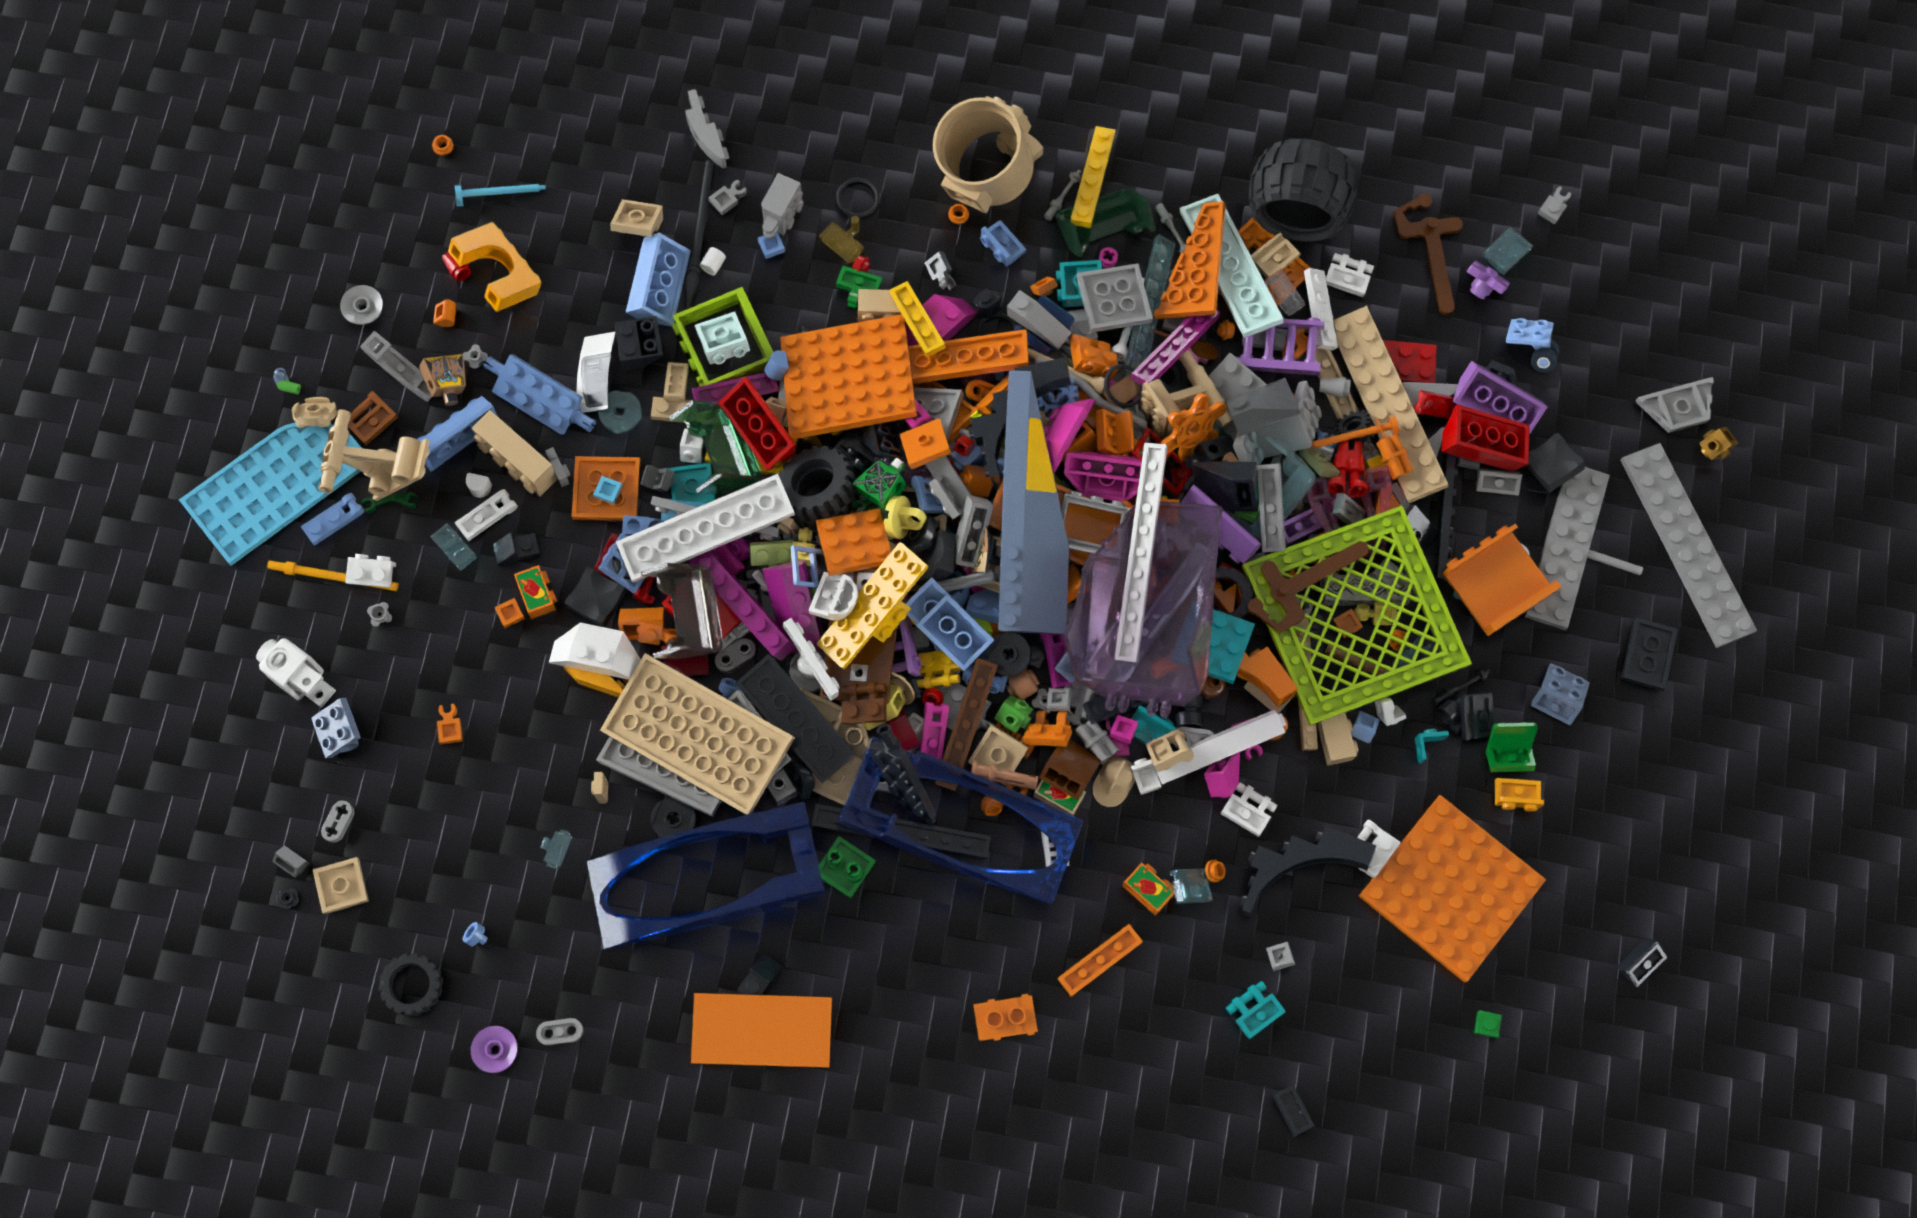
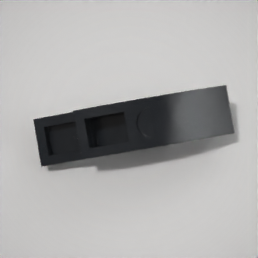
M1152 678L1127 686L1119 694L1115 692L1087 701L1083 704V707L1091 725L1105 720L1116 719L1117 715L1124 716L1135 712L1139 705L1143 707L1149 706L1169 697L1171 694L1163 678L1156 681Z

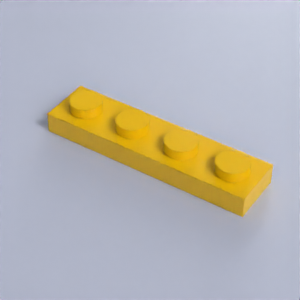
M908 281L890 289V296L926 357L945 349L944 341Z

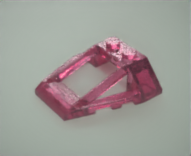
M1388 465L1366 469L1365 473L1359 478L1368 485L1367 493L1361 497L1369 518L1376 515L1369 493L1380 490V513L1390 510L1392 482ZM1346 475V477H1345V480H1346V492H1345V494H1346V495H1347V493H1348V486H1349V482H1350V475ZM1320 477L1305 480L1304 484L1308 502L1324 532L1328 533L1339 529L1337 517L1333 514L1332 501L1336 499V495L1328 490V481L1331 478ZM1320 502H1323L1327 517L1322 509ZM1378 539L1367 542L1366 544L1375 547V544ZM1381 539L1378 549L1385 552L1387 541ZM1368 550L1366 556H1371L1373 551Z

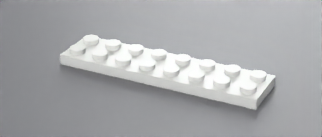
M776 474L616 541V544L630 578L634 583L791 517L795 513L779 475Z

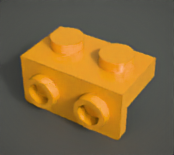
M1495 779V806H1502L1504 810H1514L1516 807H1522L1525 811H1537L1544 805V800H1541V781Z

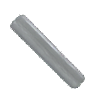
M989 570L937 583L946 592L994 582L995 574L994 571Z

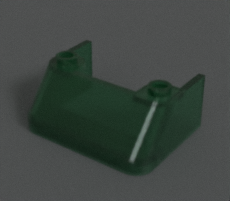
M1122 189L1099 197L1091 228L1076 226L1071 222L1074 206L1055 214L1058 226L1069 250L1078 257L1083 256L1082 252L1086 251L1089 242L1122 230L1131 231L1132 234L1142 232L1143 228H1147L1152 232L1156 231L1149 200L1132 189Z
M691 400L669 416L671 421L685 422L689 434L703 439L715 471L714 474L708 477L707 482L696 489L697 493L723 494L752 484L760 479L761 472L753 451L718 403Z

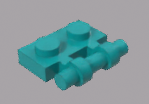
M1262 981L1256 985H1251L1247 988L1248 991L1241 997H1235L1231 1000L1232 1003L1226 1007L1230 1015L1237 1010L1241 1013L1242 1016L1235 1022L1248 1039H1251L1286 1012L1272 993L1266 998L1263 997L1261 992L1267 987ZM1254 998L1258 1004L1248 1010L1245 1004Z

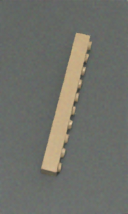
M1304 618L1295 626L1306 630L1309 620ZM1295 630L1301 643L1304 634ZM1307 636L1304 646L1311 649L1310 636ZM1303 650L1309 663L1311 660V653ZM1298 700L1302 751L1317 750L1316 724L1309 726Z

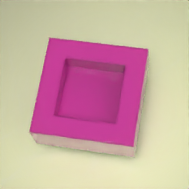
M1117 715L1110 731V737L1131 744L1138 727V722Z

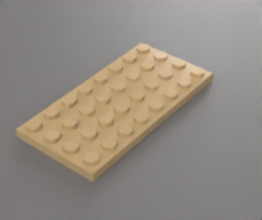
M644 654L600 731L748 816L751 815L795 738L647 654Z

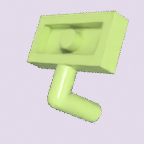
M793 540L750 543L751 566L768 565V567L777 566V564L790 563Z

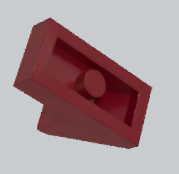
M903 708L897 717L885 722V724L891 726L895 737L899 738L902 751L907 752L920 745Z

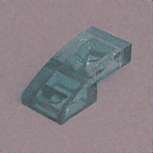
M448 523L430 536L460 571L477 558L475 553L463 542Z

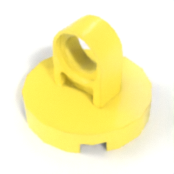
M892 496L886 506V510L889 511L888 519L884 518L885 531L889 537L903 539L909 529L919 530L922 528L927 520V516L922 510L912 508L908 498L905 496ZM911 516L917 517L920 522L914 521Z

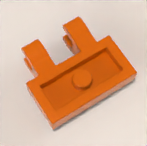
M1038 710L1035 724H1028L1023 736L1024 745L1066 747L1072 734L1071 726H1069L1070 721L1066 720L1068 712L1059 711L1056 725H1049V720L1045 719L1047 711Z

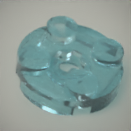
M620 390L608 393V408L598 410L603 426L615 434L630 431L642 418L638 399L632 393L620 392ZM618 407L626 409L621 416L615 415L617 413L616 408Z

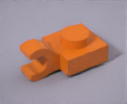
M641 619L638 642L660 645V640H663L668 644H676L678 630L662 628L663 622Z

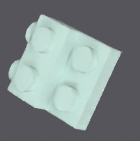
M735 312L695 325L709 364H722L728 358L734 356L740 358L750 351L747 338Z

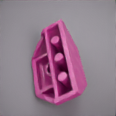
M936 294L922 305L943 341L950 340L978 314L963 299ZM906 323L908 346L919 345Z
M1087 399L1064 404L1057 408L1054 407L1048 416L1050 420L1047 425L1043 426L1053 473L1056 472L1095 400Z
M1091 451L1067 452L1064 475L1078 492L1086 497L1097 496L1106 500L1128 501L1138 493L1142 460L1130 456Z

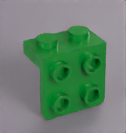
M1497 723L1493 725L1486 749L1491 772L1535 771L1536 763L1532 752V745L1538 729L1536 723Z

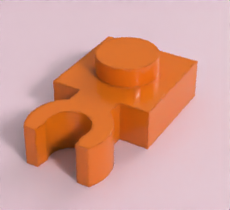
M451 704V711L444 713V707L440 705L439 713L443 720L437 721L439 743L448 744L463 741L460 718L454 719L457 714L456 706Z

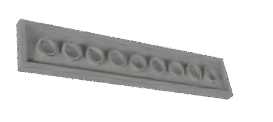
M1661 443L1623 457L1620 461L1715 647H1721L1755 633L1757 629Z

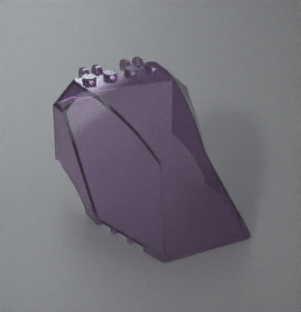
M1160 501L1138 663L1114 660L1136 504L1125 515L1126 519L1121 525H1116L1113 528V534L1107 540H1102V546L1096 553H1091L1081 570V583L1073 614L1063 637L1075 678L1098 695L1106 696L1105 708L1112 711L1114 709L1116 698H1120L1118 704L1120 712H1126L1129 706V699L1149 702L1147 706L1148 716H1154L1158 703H1162L1160 715L1167 718L1171 711V705L1184 706L1201 693L1208 678L1222 506Z

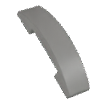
M374 331L360 346L377 364L426 402L433 397L421 371L392 348L391 344Z

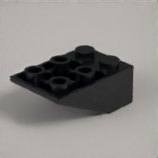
M903 419L859 427L861 441L876 455L892 459L898 458L901 461L908 462L900 434L909 431L910 428Z
M1191 462L1194 485L1200 488L1215 503L1234 511H1258L1259 488L1256 462Z

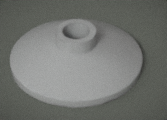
M359 285L352 287L343 295L340 309L346 320L353 324L364 325L373 322L379 317L383 309V300L379 292L373 287ZM362 306H367L366 309L360 310Z

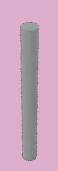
M1589 550L1587 556L1589 559L1641 575L1643 570L1641 566Z

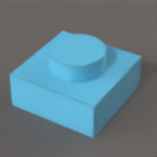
M602 476L593 494L594 498L614 505L623 485L620 482Z

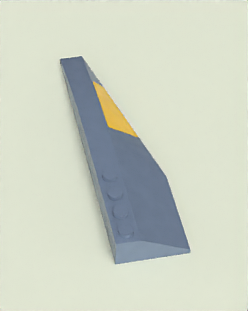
M1009 371L998 631L1066 634L1069 544L1031 371Z

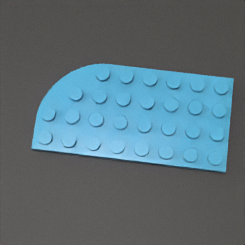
M295 422L282 426L179 499L230 566L331 494L321 492L318 487L322 477L320 467L324 457L323 452L327 444L329 430L334 426L333 424L327 427H319L317 425L299 428ZM349 434L347 446L361 448ZM342 463L341 472L335 478L333 491L361 471Z

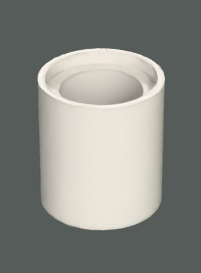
M710 247L699 266L706 273L716 275L726 256L720 250Z

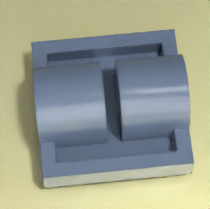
M339 698L311 718L325 758H332L338 753L350 751L359 745L358 740L361 737L346 698Z

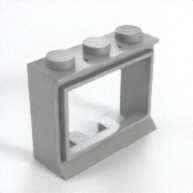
M1070 491L1069 494L1065 493L1061 506L1063 521L1065 520L1068 502L1122 514L1114 548L1067 538L1070 550L1091 553V555L1112 558V560H1117L1129 508L1124 507L1125 503L1119 501H1112V504L1103 502L1104 498L1091 496L1088 499L1082 497V493Z

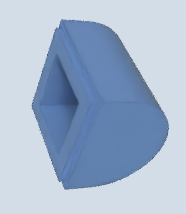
M775 351L771 355L764 369L769 378L781 381L786 374L789 366L785 351Z

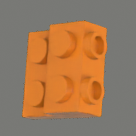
M1072 334L1069 338L1075 371L1105 378L1107 371L1111 367L1118 365L1117 354L1111 352L1110 343ZM1116 369L1111 373L1109 377L1110 380H1112V378L1119 369Z

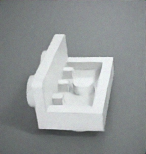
M355 554V558L348 557L345 583L391 588L393 567H396V563L390 561V557L377 556V560L369 559V555Z

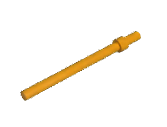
M269 560L267 565L268 569L283 571L284 574L288 575L300 574L340 582L346 581L345 573L299 566L295 562L286 561V563ZM391 582V588L377 586L369 587L397 591L398 583Z

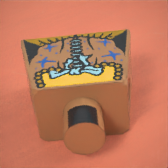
M463 354L423 358L419 368L431 396H443L446 406L457 404V394H461L465 388Z

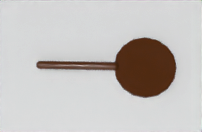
M1158 330L1153 331L1154 334L1165 338L1170 336V334ZM1196 341L1190 347L1193 353L1203 359L1215 360L1218 358V350L1206 341L1205 343Z

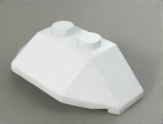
M579 623L554 642L549 663L629 680L641 659L623 631Z

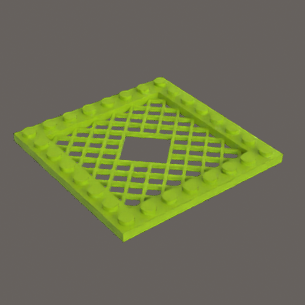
M1403 506L1286 548V551L1274 552L1242 565L1255 598L1262 601L1263 609L1270 614L1269 619L1279 624L1286 616V613L1281 605L1276 603L1271 597V588L1260 571L1263 562L1273 561L1282 576L1290 579L1294 576L1286 572L1298 568L1296 573L1298 575L1302 569L1307 570L1311 568L1306 565L1316 561L1320 563L1327 559V557L1335 555L1359 541L1367 543L1378 539L1375 547L1367 544L1369 550L1373 551L1369 561L1364 558L1358 560L1367 564L1363 574L1352 570L1355 564L1353 562L1349 568L1344 567L1341 569L1347 572L1344 581L1332 577L1333 574L1325 578L1327 581L1323 589L1311 585L1307 587L1304 596L1295 595L1297 599L1302 600L1300 603L1301 608L1304 602L1316 606L1312 616L1307 614L1304 616V618L1310 620L1306 630L1293 626L1279 634L1267 625L1286 672L1298 688L1296 695L1309 726L1472 664ZM1381 539L1392 543L1389 553L1378 549ZM1394 548L1396 549L1399 558L1392 555ZM1376 553L1387 557L1383 567L1372 562ZM1390 559L1401 563L1397 573L1386 568ZM1370 566L1381 570L1378 580L1366 576ZM1403 567H1404V569H1405V572H1406L1408 578L1405 577V576H1403V575H1400L1401 572H1402ZM1384 572L1395 577L1392 587L1381 582ZM1350 573L1361 578L1358 588L1347 584ZM1398 579L1410 583L1406 593L1395 588ZM1364 580L1376 584L1372 594L1361 590ZM1330 581L1341 585L1338 595L1327 591ZM1379 586L1390 590L1386 600L1375 596ZM1345 587L1384 604L1369 641L1329 624ZM1310 588L1321 592L1318 603L1307 598ZM1411 588H1413L1416 597L1409 594ZM1393 592L1404 597L1400 606L1389 602ZM1324 595L1336 599L1332 609L1321 604ZM1407 598L1418 603L1415 612L1404 608ZM1387 606L1398 610L1395 620L1384 616ZM1420 607L1422 608L1425 617L1418 615ZM1319 608L1330 613L1326 622L1315 618ZM1402 612L1412 616L1409 626L1398 622ZM1416 618L1427 623L1424 632L1412 628ZM1381 620L1393 624L1389 634L1378 629ZM1313 622L1324 626L1321 636L1309 632ZM1396 626L1407 630L1403 640L1392 636ZM1429 627L1434 637L1427 635ZM1327 628L1338 632L1335 643L1324 638ZM1295 630L1304 634L1301 643ZM1410 632L1421 636L1418 646L1407 642ZM1376 633L1387 638L1384 647L1372 643ZM1342 634L1353 639L1349 649L1338 644ZM1307 636L1319 640L1315 650L1304 646ZM1425 638L1435 642L1432 653L1421 648ZM1390 639L1401 644L1398 654L1387 650ZM1356 641L1367 645L1363 655L1352 651ZM1322 642L1333 646L1329 656L1318 652ZM1404 646L1416 650L1412 660L1401 656ZM1370 647L1381 651L1378 661L1367 657ZM1439 647L1440 653L1435 654L1437 648ZM1336 648L1347 653L1343 663L1332 658ZM1303 650L1313 654L1309 663ZM1419 652L1429 656L1416 661ZM1385 653L1396 658L1392 668L1381 663ZM1350 654L1361 659L1358 669L1347 665ZM1316 656L1327 660L1323 670L1312 666ZM1399 659L1406 663H1409L1408 665L1395 669ZM1364 661L1376 665L1372 675L1361 671ZM1330 662L1341 666L1338 676L1326 672ZM1379 667L1389 671L1376 676ZM1345 668L1356 673L1352 683L1341 678ZM1312 670L1321 674L1318 684ZM1359 675L1369 678L1368 680L1355 684ZM1324 676L1336 680L1332 691L1321 686ZM1339 682L1349 686L1336 691ZM1321 691L1328 693V695L1322 696Z

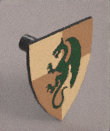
M985 527L975 567H970L969 573L987 572L988 563L1001 565V556H995L997 540L990 539L988 527Z

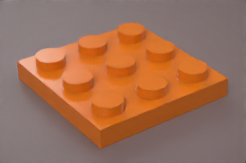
M575 456L572 519L623 521V515L638 516L640 458ZM602 476L620 482L623 485L614 505L594 498L593 494Z
M880 508L816 520L828 576L880 567L891 553Z

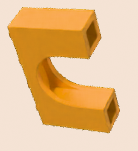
M493 222L451 238L448 252L459 266L477 259L491 258L501 262L510 273L508 276L488 284L484 296L496 312L538 294L541 285L539 276L531 270L526 260L518 254L514 245L505 238L503 232Z

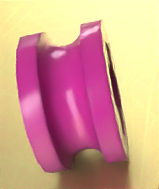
M1110 247L1102 249L1099 256L1102 267L1112 268L1116 265L1118 259L1116 250ZM1105 255L1112 257V260L1105 259Z

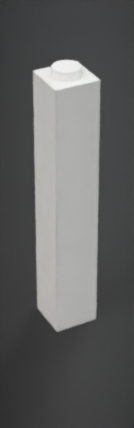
M1272 710L1189 745L1188 747L1194 753V758L1190 762L1181 761L1170 769L1157 772L1161 783L1164 784L1285 733L1283 727L1286 726V722L1281 713L1277 714L1275 710Z

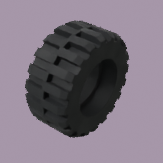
M813 446L810 450L807 448L801 450L802 453L794 454L789 462L786 461L783 465V470L779 471V478L795 513L790 518L801 528L810 527L811 530H817L816 520L851 514L850 511L853 510L852 505L861 497V494L853 485V482L859 475L849 458L837 448L832 449L829 446H823V448ZM826 479H833L823 492L814 496H805L808 489L815 483Z

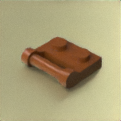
M373 391L367 395L368 398L351 412L348 429L366 446L398 418L397 414ZM373 404L376 405L369 413H367V414H366L361 420H359L356 424L353 423L358 417H360V416H361L366 410H368Z

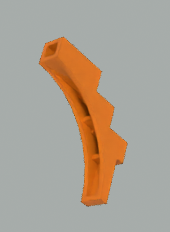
M1268 647L1262 650L1257 649L1249 656L1246 652L1244 653L1236 676L1255 685L1277 707L1296 695L1297 686ZM1173 650L1169 657L1165 659L1160 658L1152 664L1150 675L1156 681L1170 674L1191 669L1170 662Z

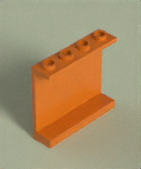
M1516 524L1509 528L1505 525L1496 532L1497 536L1494 538L1488 536L1479 543L1481 545L1479 548L1471 547L1463 553L1464 557L1462 559L1454 558L1446 564L1448 568L1442 573L1487 636L1513 621L1562 587L1557 580L1550 584L1512 533L1518 528Z

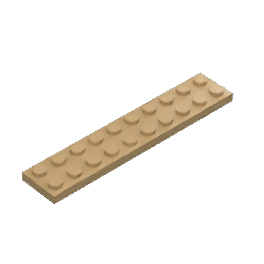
M1365 306L1333 320L1338 348L1375 426L1378 425L1375 418H1378L1380 425L1388 423L1389 417L1396 416L1400 430L1399 439L1403 448H1406L1408 451L1406 455L1413 468L1412 472L1397 478L1407 502L1411 503L1447 488L1446 478L1368 307ZM1390 430L1383 431L1386 437L1392 436ZM1382 432L1377 433L1380 440L1384 438Z

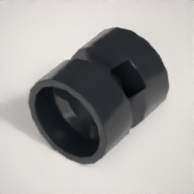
M1180 694L1175 696V710L1178 711L1175 715V727L1203 728L1204 715L1200 712L1203 710V696L1199 694Z

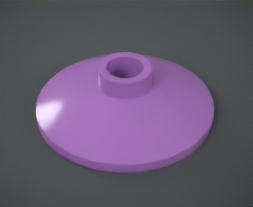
M500 1026L484 1028L472 1041L471 1057L476 1066L481 1070L489 1073L501 1072L514 1062L518 1049L517 1041L514 1035L506 1028ZM494 1046L499 1047L500 1050L498 1054H492V1048Z

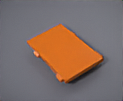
M1023 994L1018 998L999 1001L990 999L986 1003L974 1004L979 1041L989 1039L997 1041L1001 1040L1002 1037L1028 1034L1029 1036L1035 1035L1034 1032H1038L1032 995Z

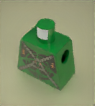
M895 458L890 466L881 461H876L853 482V485L861 495L889 513L886 510L889 499L892 496H900L906 486V482L900 475L906 465L898 458Z

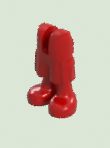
M1349 440L1338 444L1333 465L1340 473L1338 477L1331 478L1328 481L1327 488L1334 495L1345 493L1346 474H1349L1350 482L1347 495L1348 497L1356 498L1364 496L1368 491L1367 483L1359 478L1365 473L1362 441L1355 440L1353 449L1349 450Z

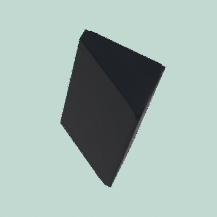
M1646 938L1617 968L1635 987H1638L1667 956L1657 941Z

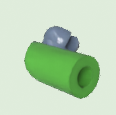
M277 368L274 371L273 378L279 390L293 394L300 393L301 385L290 382L285 369Z

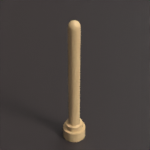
M1028 348L1029 358L1036 360L1039 356L1047 361L1054 360ZM1068 366L1069 372L1084 379L1098 394L1103 395L1105 391L1104 377L1096 376L1094 378L1085 373L1075 371L1074 368Z

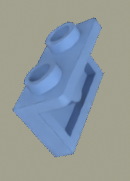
M1001 220L988 229L986 227L981 229L980 239L985 247H990L997 261L1003 262L1006 267L1026 253L1024 246Z

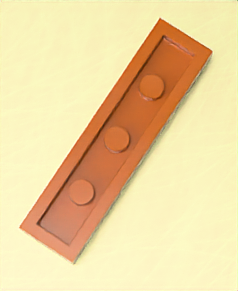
M1128 924L1057 979L1072 997L1142 944L1143 941L1131 925Z

